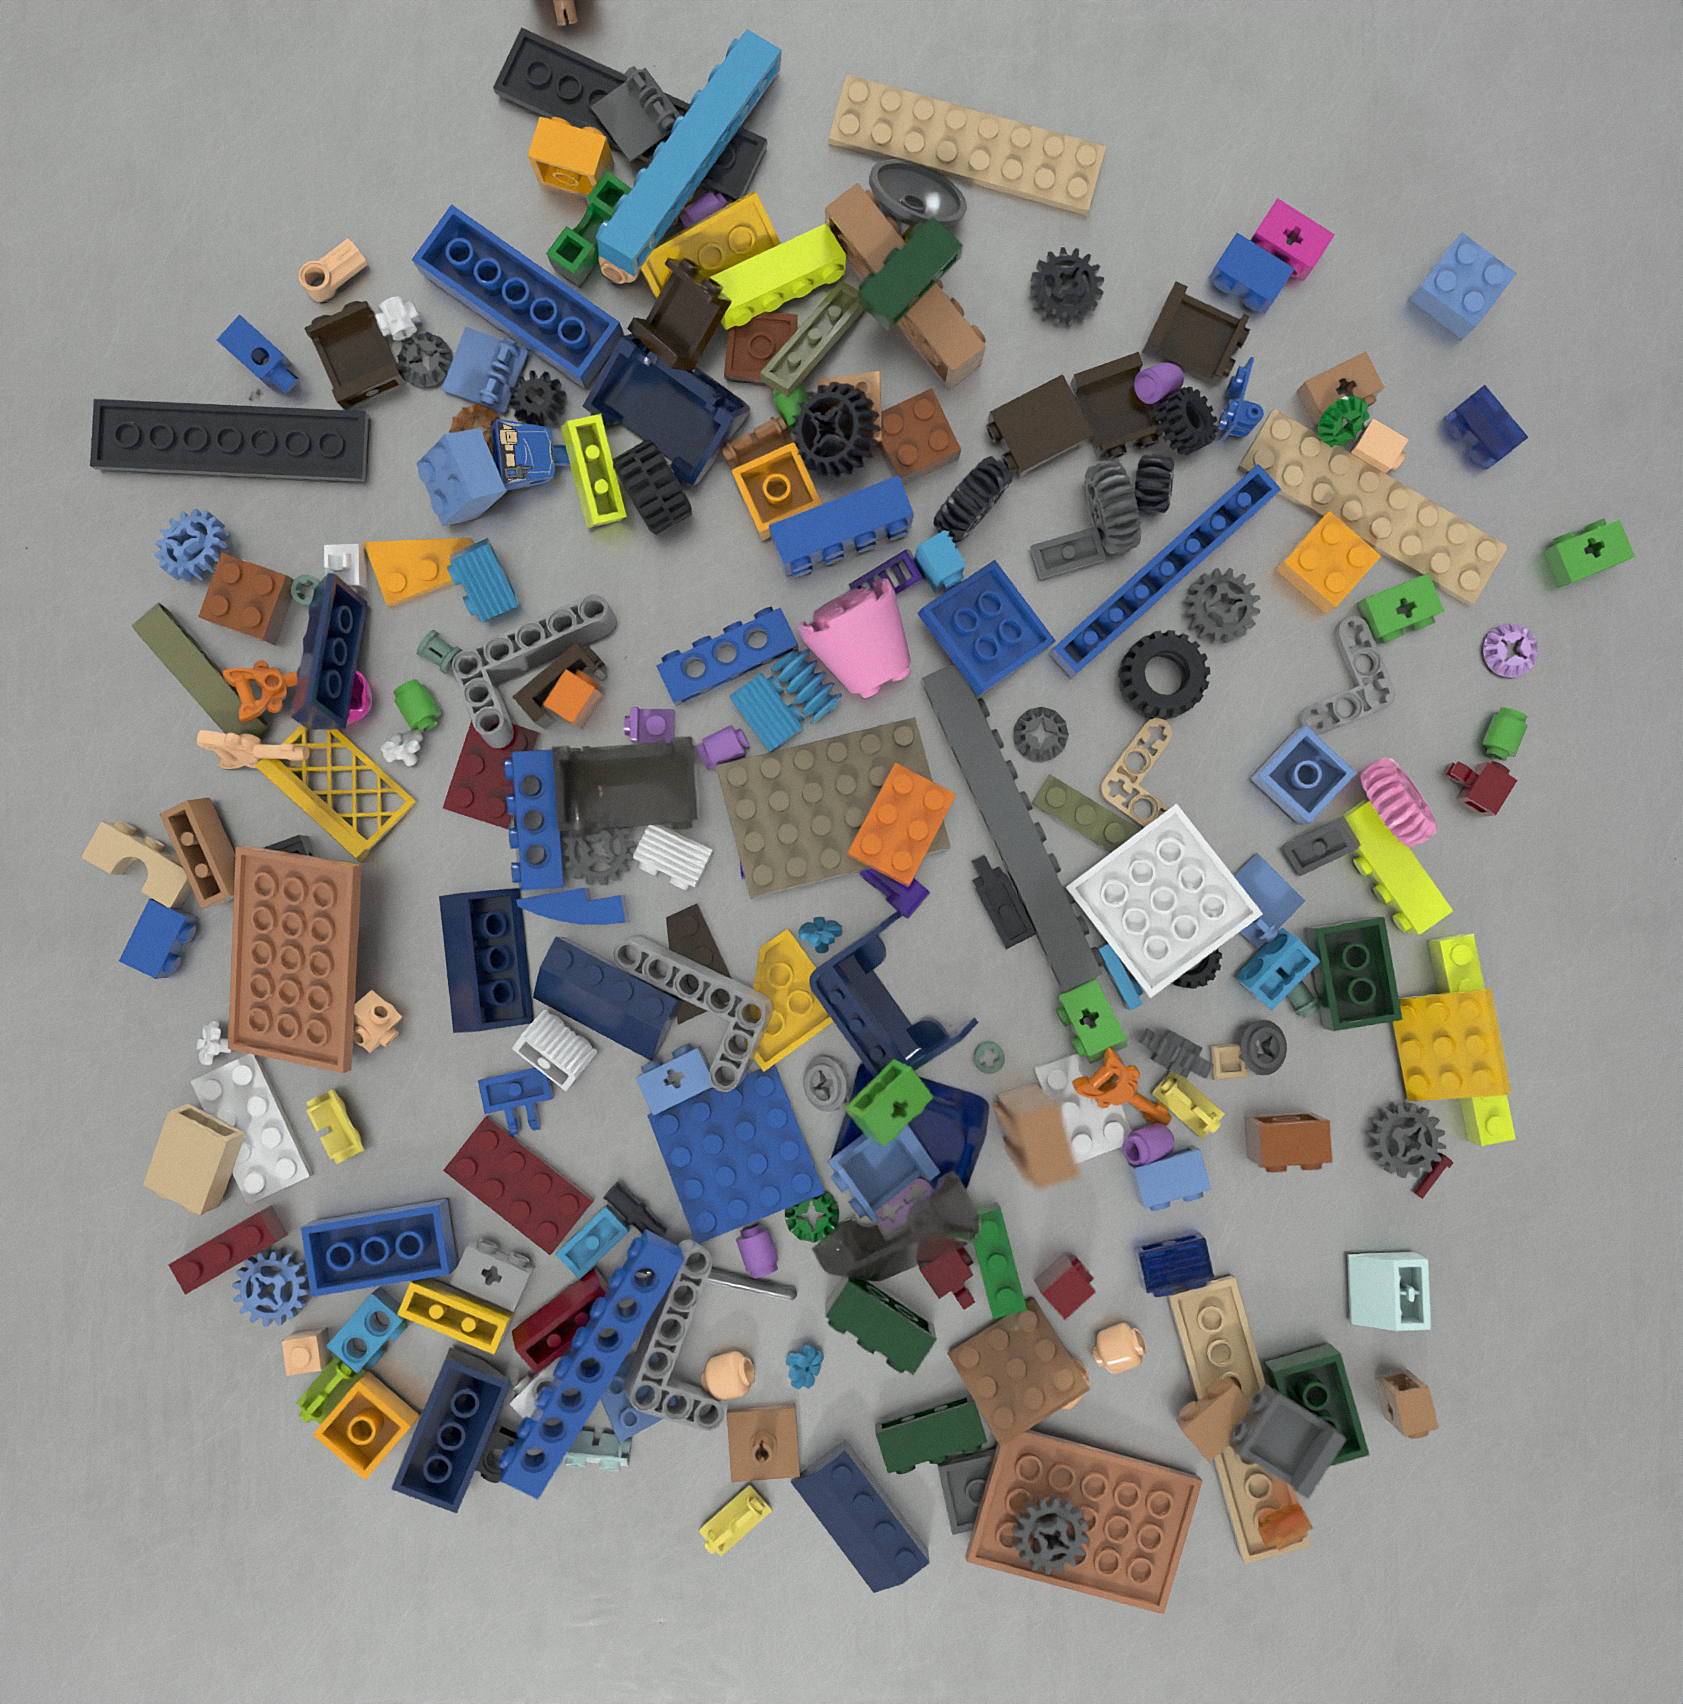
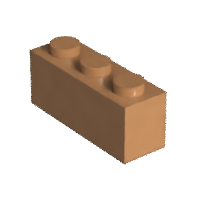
M210 797L187 800L160 813L159 815L201 909L221 905L233 900L235 853Z

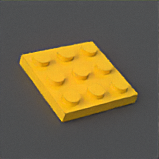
M1491 988L1399 998L1403 1020L1393 1021L1408 1102L1501 1096L1511 1093Z

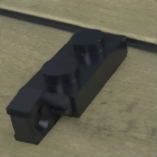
M985 855L973 859L971 862L979 876L972 880L976 887L974 889L1004 948L1007 950L1036 935V931L1007 874L1003 873L1000 866L992 870Z

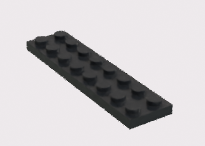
M521 27L493 86L495 94L550 119L551 117H559L568 121L571 126L584 129V127L595 128L607 137L609 146L622 151L590 107L626 82L625 74ZM665 93L679 114L684 117L690 109V104ZM740 127L699 184V187L714 194L720 192L725 199L732 202L742 198L767 147V139ZM671 134L640 155L638 159L651 164L657 146L662 141L666 143Z
M94 399L90 467L97 470L365 482L369 414L366 411Z

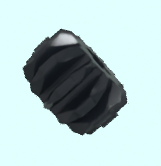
M534 370L529 372L530 380L525 381L524 377L518 376L517 380L521 387H510L509 391L515 398L508 402L510 408L516 410L514 414L516 420H525L526 424L532 425L538 422L539 426L547 427L546 420L548 419L553 424H558L559 420L555 412H566V408L561 402L567 399L566 392L560 390L562 386L560 380H551L549 372L546 371L541 374L539 379ZM538 396L541 399L543 398L544 401L538 405L532 399Z
M1152 454V456L1143 455L1139 460L1134 491L1139 511L1157 514V512L1165 513L1169 509L1174 478V462L1171 457Z

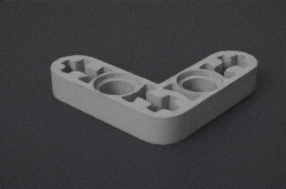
M1349 616L1337 624L1334 631L1336 642L1355 688L1304 708L1298 715L1297 722L1299 728L1307 726L1316 735H1320L1385 709L1394 701L1395 690L1368 624L1359 616ZM1348 623L1351 628L1357 627L1359 629V633L1355 635L1357 644L1360 645L1364 642L1366 644V647L1360 648L1351 653L1349 648L1356 646L1352 636L1346 637L1344 635V631L1348 629ZM1360 654H1366L1373 660V668L1368 673L1361 672L1356 667V659ZM1378 674L1380 679L1374 680L1373 683L1377 690L1383 689L1385 692V696L1381 697V704L1378 699L1372 700L1370 698V694L1374 692L1372 682L1364 685L1363 679H1368ZM1342 698H1348L1354 703L1355 710L1350 717H1344L1338 712L1337 705ZM1310 711L1314 715H1320L1329 711L1331 715L1330 718L1318 723L1319 729L1315 725L1309 726L1307 723V719L1311 718Z

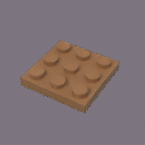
M1035 1298L1025 1303L1026 1311L1003 1317L947 1353L1001 1446L1091 1390Z

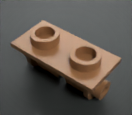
M773 416L768 422L755 428L754 432L746 433L731 442H725L726 446L721 448V453L732 470L794 441L787 431L783 418L780 416L775 419Z

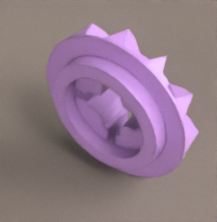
M1517 623L1502 624L1494 628L1485 639L1483 645L1485 662L1493 672L1500 676L1511 678L1524 675L1535 666L1536 658L1540 654L1537 650L1538 639L1533 637L1527 627ZM1519 640L1516 650L1520 653V657L1513 655L1505 659L1508 648L1505 647L1504 643L1512 644Z

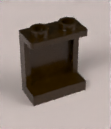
M682 257L681 260L667 258L665 265L673 272L647 319L633 317L627 329L671 369L692 372L732 300L722 293V285L700 274L701 268L692 260Z
M1175 281L1142 353L1163 363L1175 364L1183 372L1215 386L1221 377L1228 378L1236 362L1235 359L1231 358L1235 347L1242 348L1250 332V329L1245 327L1250 316L1243 314L1241 318H1236L1185 294L1188 286Z
M367 301L350 302L343 307L342 311L331 316H319L311 322V325L304 328L306 334L313 341L334 388L331 390L334 398L344 410L354 408L407 384L399 370V364L386 336H383L377 324L376 313Z
M1139 352L1076 373L1071 380L1070 385L1074 396L1094 432L1091 444L1097 459L1107 456L1108 460L1119 458L1127 454L1126 449L1139 445L1140 449L1148 448L1157 444L1159 437L1164 433V431L1159 432L1158 425L1160 424L1156 420L1153 405L1140 400L1135 391V378L1143 366Z
M1063 374L990 411L988 416L989 424L986 425V430L993 443L999 442L1004 451V454L1001 455L1003 463L1011 473L1015 472L1018 479L1024 477L1029 470L1076 446L1079 449L1089 444L1094 436V432Z
M575 642L512 697L535 724L546 730L555 722V719L543 707V704L564 671L568 670L575 674L577 670L583 672L586 668H589L602 681L607 677L601 670L606 665L588 645L582 649Z

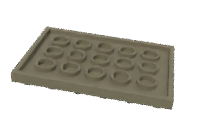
M915 717L716 765L750 899L871 869L869 866L847 856V853L894 764L897 763L933 782ZM944 820L925 856L951 848Z

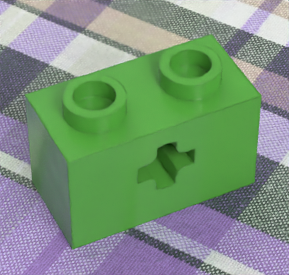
M1605 518L1584 526L1586 531L1584 534L1575 537L1574 532L1571 531L1553 539L1555 545L1546 549L1544 554L1559 588L1635 557L1620 519L1607 524ZM1589 547L1591 553L1586 555L1584 548Z
M1429 573L1369 596L1356 603L1360 615L1368 624L1374 640L1382 637L1384 643L1403 636L1402 629L1414 625L1415 630H1419L1436 623L1434 616L1444 612ZM1405 607L1406 613L1398 615L1396 608Z
M1096 978L1058 995L1060 1007L1056 1008V1012L1064 1027L1071 1026L1075 1034L1071 1041L1079 1057L1085 1055L1089 1064L1102 1059L1107 1048L1117 1052L1127 1047V1038ZM1089 1017L1091 1021H1095V1027L1090 1029L1088 1024H1084V1018Z
M893 1059L845 1110L868 1138L885 1147L899 1136L901 1130L913 1117L919 1115L924 1110L925 1105L933 1096L911 1067Z

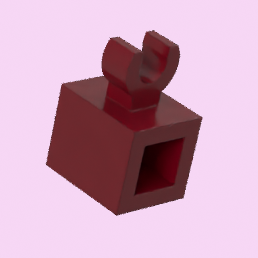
M1457 761L1456 764L1451 763L1445 773L1450 779L1464 785L1456 799L1484 817L1497 815L1518 781L1509 775L1510 770L1506 766L1495 761L1477 764L1473 771L1465 764Z
M951 1241L918 1264L920 1272L939 1299L952 1291L963 1310L975 1303L974 1297L964 1284L966 1280L973 1276L969 1266L974 1261L963 1245L957 1249Z

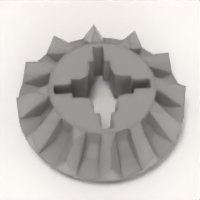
M819 1057L812 1060L807 1066L803 1078L804 1090L808 1100L815 1108L824 1112L839 1110L841 1105L847 1103L846 1094L852 1090L847 1086L846 1082L850 1075L843 1072V1063L835 1062L833 1057ZM828 1079L833 1080L832 1086L821 1088V1085Z

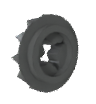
M428 331L423 334L413 333L410 339L402 342V348L397 355L399 370L410 383L420 387H431L442 382L446 378L453 360L447 343L440 336L433 335ZM420 348L428 355L433 354L429 358L430 371L421 362L416 363L420 359Z
M1046 707L1027 710L1019 717L1014 728V741L1018 750L1025 757L1034 761H1048L1058 756L1064 750L1069 736L1066 721L1057 711ZM1041 720H1043L1046 731L1055 733V736L1044 739L1042 749L1040 748V743H1038V737L1027 734V732L1037 730Z
M1268 1020L1253 1021L1248 1028L1241 1030L1243 1037L1237 1043L1241 1047V1055L1238 1058L1244 1061L1246 1070L1252 1071L1256 1075H1270L1282 1066L1286 1058V1038L1283 1031L1275 1023ZM1256 1041L1264 1042L1262 1047L1266 1054L1257 1053L1259 1047L1256 1045Z

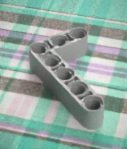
M599 594L587 595L456 654L452 662V670L473 725L489 746L493 748L505 747L511 742L514 735V729L497 683L560 656L575 642L581 647L611 633L616 625V617L603 596ZM603 612L599 617L592 618L595 614ZM571 626L566 632H561L565 627ZM535 640H540L536 645L530 646ZM508 653L504 659L499 660L502 655ZM477 667L474 672L467 674L472 668ZM488 695L484 701L478 703L481 697ZM499 723L498 727L495 730L489 731L491 726Z
M631 936L615 944L611 956L615 966L620 970L730 1021L711 1066L709 1080L711 1085L721 1092H728L737 1087L747 1076L772 1018L774 1007L770 998L644 937ZM627 945H631L637 951L636 961L630 960L626 955ZM658 959L663 960L668 966L666 976L660 974L656 968ZM688 974L697 977L699 981L698 990L688 986L686 980ZM718 989H724L730 995V1003L728 1005L719 1001L717 996ZM750 1003L759 1006L762 1013L761 1019H755L749 1014L748 1005ZM735 1035H742L748 1041L747 1050L737 1047ZM722 1066H728L734 1071V1080H728L723 1076Z
M687 1239L678 1244V1247L682 1249L685 1261L646 1323L624 1380L623 1388L633 1407L640 1412L697 1429L711 1431L719 1427L724 1420V1408L720 1402L713 1398L710 1392H706L704 1388L669 1378L712 1268L710 1253L698 1242H695L693 1239ZM695 1252L700 1253L699 1259L695 1264L686 1265L689 1255ZM686 1285V1293L682 1297L674 1298L675 1290L679 1286ZM675 1319L673 1326L669 1330L661 1331V1325L664 1321ZM662 1352L659 1361L653 1364L648 1363V1359L653 1353ZM649 1385V1390L646 1394L640 1397L635 1396L638 1388ZM681 1395L678 1403L667 1406L672 1396ZM712 1404L708 1413L699 1415V1411L703 1406Z

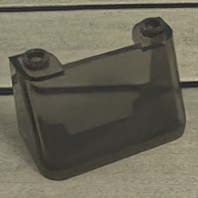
M692 736L674 737V740L670 741L671 744L666 740H658L655 743L604 747L582 746V751L581 748H570L569 745L552 747L558 831L567 832L568 838L589 837L588 830L665 824H672V830L692 829V822L699 821L697 751L694 738Z
M956 1170L937 1180L938 1186L928 1197L917 1201L911 1206L907 1215L909 1229L884 1239L877 1224L871 1227H863L856 1223L857 1219L853 1215L840 1221L812 1250L820 1266L831 1275L879 1282L971 1243L981 1231V1219Z

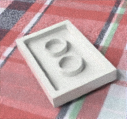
M1077 1052L1037 1066L1034 1068L1040 1087L1059 1105L1077 1164L1122 1147L1123 1141L1132 1131L1122 1105L1115 1106L1111 1103L1108 1108H1100L1097 1105L1096 1099L1081 1096L1076 1092L1072 1081L1083 1076L1090 1078L1104 1065V1061L1102 1058L1089 1064L1085 1055L1079 1057Z

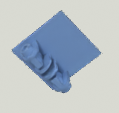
M465 327L441 390L505 414L509 405L508 402L512 397L509 391L510 387H516L517 378L521 374L529 350L516 346L517 342L510 338L504 337L502 341Z
M1256 853L1234 877L1263 913V915L1240 931L1256 949H1259L1266 941L1270 942L1277 936V930L1299 909L1305 900Z
M653 1353L648 1359L650 1364L659 1361L656 1353ZM633 1357L622 1362L600 1398L619 1443L663 1419L636 1410L624 1393V1380ZM649 1385L638 1388L635 1396L640 1397L646 1394L649 1390ZM674 1396L669 1399L667 1406L677 1403Z

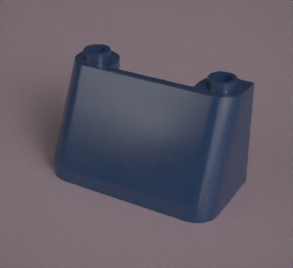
M633 334L620 337L582 406L591 413L590 416L601 414L604 426H608L609 423H621L644 441L649 438L655 442L662 454L672 460L670 467L677 480L682 484L692 486L700 482L722 452L721 448L726 446L725 442L730 441L751 410L746 402L696 366L692 372L671 369Z

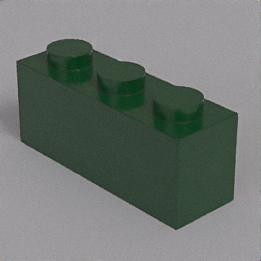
M933 216L925 224L919 222L907 236L909 241L901 249L895 247L885 257L883 261L885 266L876 275L873 272L868 274L858 287L860 289L858 303L888 332L961 258L963 245Z
M971 1394L875 1424V1434L888 1474L895 1471L896 1474H905L913 1471L916 1468L915 1465L929 1461V1464H937L947 1460L949 1454L962 1451L963 1454L972 1453L982 1447L981 1444L987 1443L980 1415Z

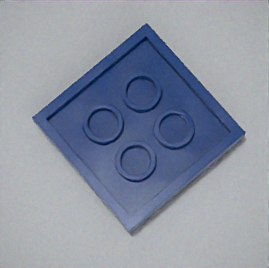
M996 560L990 562L921 608L917 613L978 696L1056 642Z

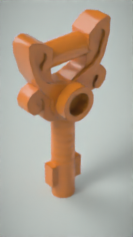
M263 660L256 661L253 664V669L230 668L222 671L224 680L233 687H236L242 703L239 709V720L244 723L255 719L266 709L272 713L281 711L283 707L282 700H285L287 696L286 688L296 686L298 681L297 671L282 675L277 668H269L267 662ZM251 681L256 682L262 689V697L259 700H255L249 684Z
M1107 1048L1104 1053V1065L1090 1078L1083 1076L1072 1081L1073 1087L1079 1095L1096 1099L1097 1105L1100 1108H1108L1111 1103L1117 1106L1128 1102L1142 1111L1144 1119L1152 1124L1158 1122L1167 1126L1171 1121L1172 1117L1167 1113L1168 1109L1159 1101L1153 1103L1137 1092V1080L1140 1078L1138 1068L1135 1065L1124 1067L1122 1059L1111 1048Z

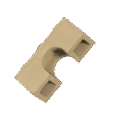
M117 819L115 823L101 821L81 858L109 874L124 875L129 864L135 859H140L146 865L148 872L147 880L140 892L170 909H182L193 889L177 853L173 857L163 851L165 845L147 836L145 840L134 834L136 829L121 820Z

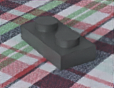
M1097 526L1034 544L1030 547L1040 580L1104 562L1107 559Z
M1341 816L1286 843L1282 848L1299 876H1302L1357 850L1361 844L1345 817Z

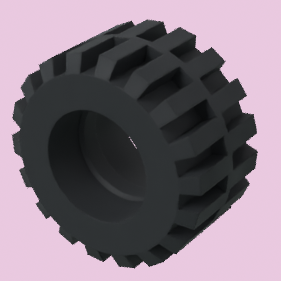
M648 438L613 459L615 472L652 533L658 535L692 515V506L655 442Z
M1161 630L1144 636L1129 649L1121 661L1122 667L1118 671V677H1121V682L1118 685L1120 691H1124L1126 695L1123 698L1127 704L1130 702L1134 706L1132 710L1138 714L1140 712L1146 714V718L1153 719L1156 717L1167 720L1187 712L1196 703L1200 702L1204 696V690L1208 689L1210 681H1206V679L1210 675V667L1205 666V661L1208 658L1206 653L1201 654L1198 648L1200 645L1197 641L1191 643L1188 641V635L1184 633L1176 635L1174 630H1167L1165 633H1161ZM1157 656L1166 657L1174 661L1179 667L1182 680L1180 688L1175 693L1170 695L1160 694L1148 684L1145 669L1147 663L1152 658Z

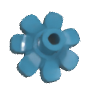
M814 917V924L806 922L798 930L799 939L808 940V944L815 947L817 953H826L829 950L828 944L835 942L834 937L842 936V926L834 920L825 922L824 917Z
M806 1345L803 1348L802 1354L790 1353L787 1356L786 1365L791 1367L788 1373V1377L792 1379L791 1386L796 1389H800L802 1386L809 1389L814 1385L815 1378L813 1375L818 1376L821 1365L819 1363L824 1359L823 1352L815 1350L810 1345Z

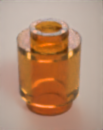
M1288 1503L1260 1519L1262 1527L1257 1530L1266 1547L1269 1549L1274 1546L1277 1552L1307 1537L1306 1532L1313 1529L1299 1503L1292 1506Z

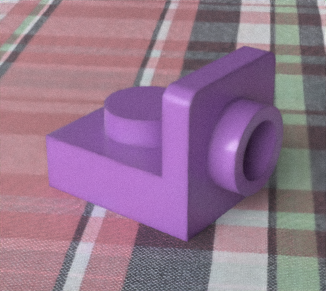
M631 707V715H625L624 719L625 735H630V741L633 744H674L675 710Z

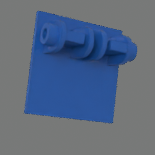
M1251 357L1244 367L1239 366L1236 375L1232 376L1229 381L1226 396L1231 397L1227 409L1222 410L1217 426L1218 429L1222 430L1220 437L1222 442L1229 434L1237 437H1246L1263 418L1264 412L1259 404L1243 400L1254 357Z

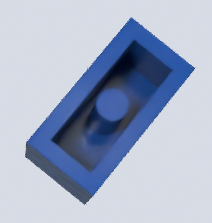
M1236 233L1211 272L1209 279L1214 281V285L1219 290L1225 293L1232 292L1240 297L1244 305L1249 309L1266 313L1295 268L1239 233Z
M149 899L119 962L155 979L168 978L169 975H173L181 963L179 954L184 944H188L192 940L196 932L194 924L198 916L183 909H170L154 899Z

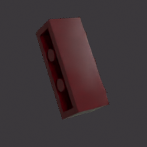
M269 1206L168 1264L186 1295L276 1243L288 1234L273 1207Z
M593 1268L512 1330L515 1351L536 1374L572 1347V1340L580 1327L585 1328L591 1319L590 1311L597 1298H604L610 1288L608 1282L596 1268Z

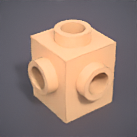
M371 990L355 1004L353 1041L357 1045L363 1046L369 1053L373 1052L380 1044L383 1047L388 1046L399 1033L395 1028L402 1019V1016L392 1004L385 1002Z

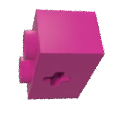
M1277 198L1250 241L1295 268L1291 276L1301 277L1305 280L1335 234ZM1287 239L1293 241L1291 246L1286 243Z

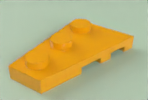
M467 537L363 543L387 606L392 607L453 584L454 582L447 569V566L451 565L450 554L473 545L474 541Z

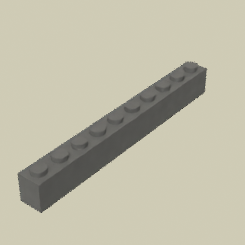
M955 664L921 679L922 687L1020 902L1036 931V937L1061 991L1066 992L1103 975L1099 968L1104 965L1101 955L1096 947L1090 948L1085 937L1090 934L1089 929L1081 915L1076 917L1071 907V904L1075 903V899L1066 889L1068 885L1062 886L1057 876V873L1061 872L1059 863L1053 853L1047 854L1042 843L1047 840L1044 830L1039 822L1033 823L1028 812L1033 809L1025 791L1019 793L1014 782L1015 779H1018L1016 769L1011 760L1005 762L1000 751L1004 747L1001 736L997 729L991 730L986 718L990 716V713L983 698H976L971 685Z

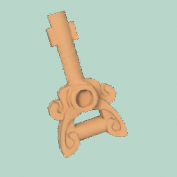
M200 730L197 735V745L206 750H213L220 757L218 766L223 769H235L244 765L256 768L255 765L262 758L302 761V759H308L310 755L308 746H297L294 744L261 745V740L250 734L239 736L234 733L223 734Z

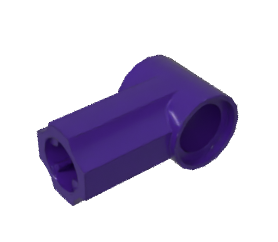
M872 868L859 873L863 879L886 897L885 900L894 909L899 910L907 919L910 918L930 894L915 878L912 879L909 887Z

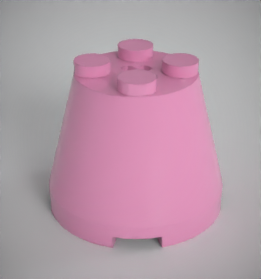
M886 578L873 582L875 588L869 590L867 587L855 588L834 598L813 611L814 620L809 624L803 621L796 628L803 642L852 694L860 693L862 698H868L881 690L879 685L892 679L895 682L911 673L908 667L911 663V658L896 594L890 581Z

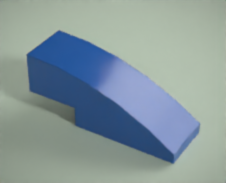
M579 888L516 900L517 906L522 909L562 922L589 925L629 922L625 895L591 900L589 888Z

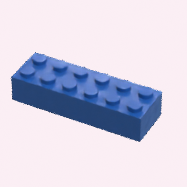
M452 204L412 258L413 263L423 276L584 389L587 388L612 353L620 337L624 336L623 329L618 320Z

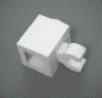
M359 544L324 545L325 576L328 573H335L355 592L368 590L366 549Z

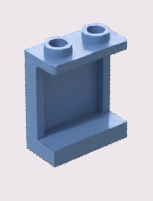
M908 1125L901 1130L896 1139L889 1142L885 1147L868 1138L863 1133L828 1161V1164L835 1172L830 1176L842 1193L848 1190L853 1197L848 1201L850 1206L860 1218L866 1215L873 1223L879 1220L875 1211L919 1176L923 1175L931 1181L940 1173Z

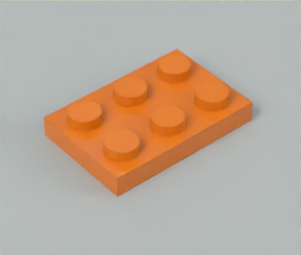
M895 763L854 839L847 856L909 887L957 794Z

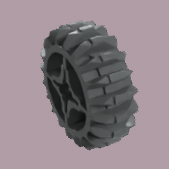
M1106 460L1088 467L1084 482L1087 504L1093 526L1098 528L1104 550L1110 554L1118 552L1121 554L1130 551L1129 549L1136 548L1140 544L1142 534L1140 528L1141 521L1139 519L1140 512L1137 507L1134 488L1131 486L1130 477L1127 476L1126 469L1116 460L1108 462Z

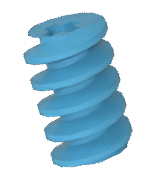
M809 649L799 652L795 650L774 664L771 671L777 672L782 670L778 677L780 683L791 681L786 688V692L788 694L799 692L794 699V703L796 705L807 703L802 713L804 716L815 714L810 722L812 725L830 713L837 706L843 695L841 693L829 694L835 684L833 682L821 683L827 674L825 671L814 674L813 670L818 661L814 660L806 663L805 659L810 653Z

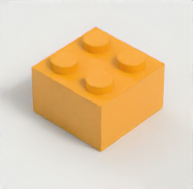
M539 117L528 152V158L538 182L587 197L606 170L612 174L615 163L607 137L595 128L584 127V129L571 126L568 121L559 117H551V120Z
M793 442L731 470L735 483L762 541L771 537L768 525L822 505L800 455H797L799 451Z
M1328 511L1312 526L1275 570L1326 614L1341 603L1381 555L1332 512Z
M368 1371L357 1381L312 1435L360 1477L366 1480L420 1415Z

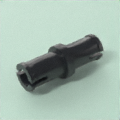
M616 1182L603 1196V1199L607 1200L625 1218L623 1222L628 1226L632 1224L641 1234L646 1229L662 1237L668 1228L663 1226L645 1209L647 1205L643 1201L638 1202L619 1182Z

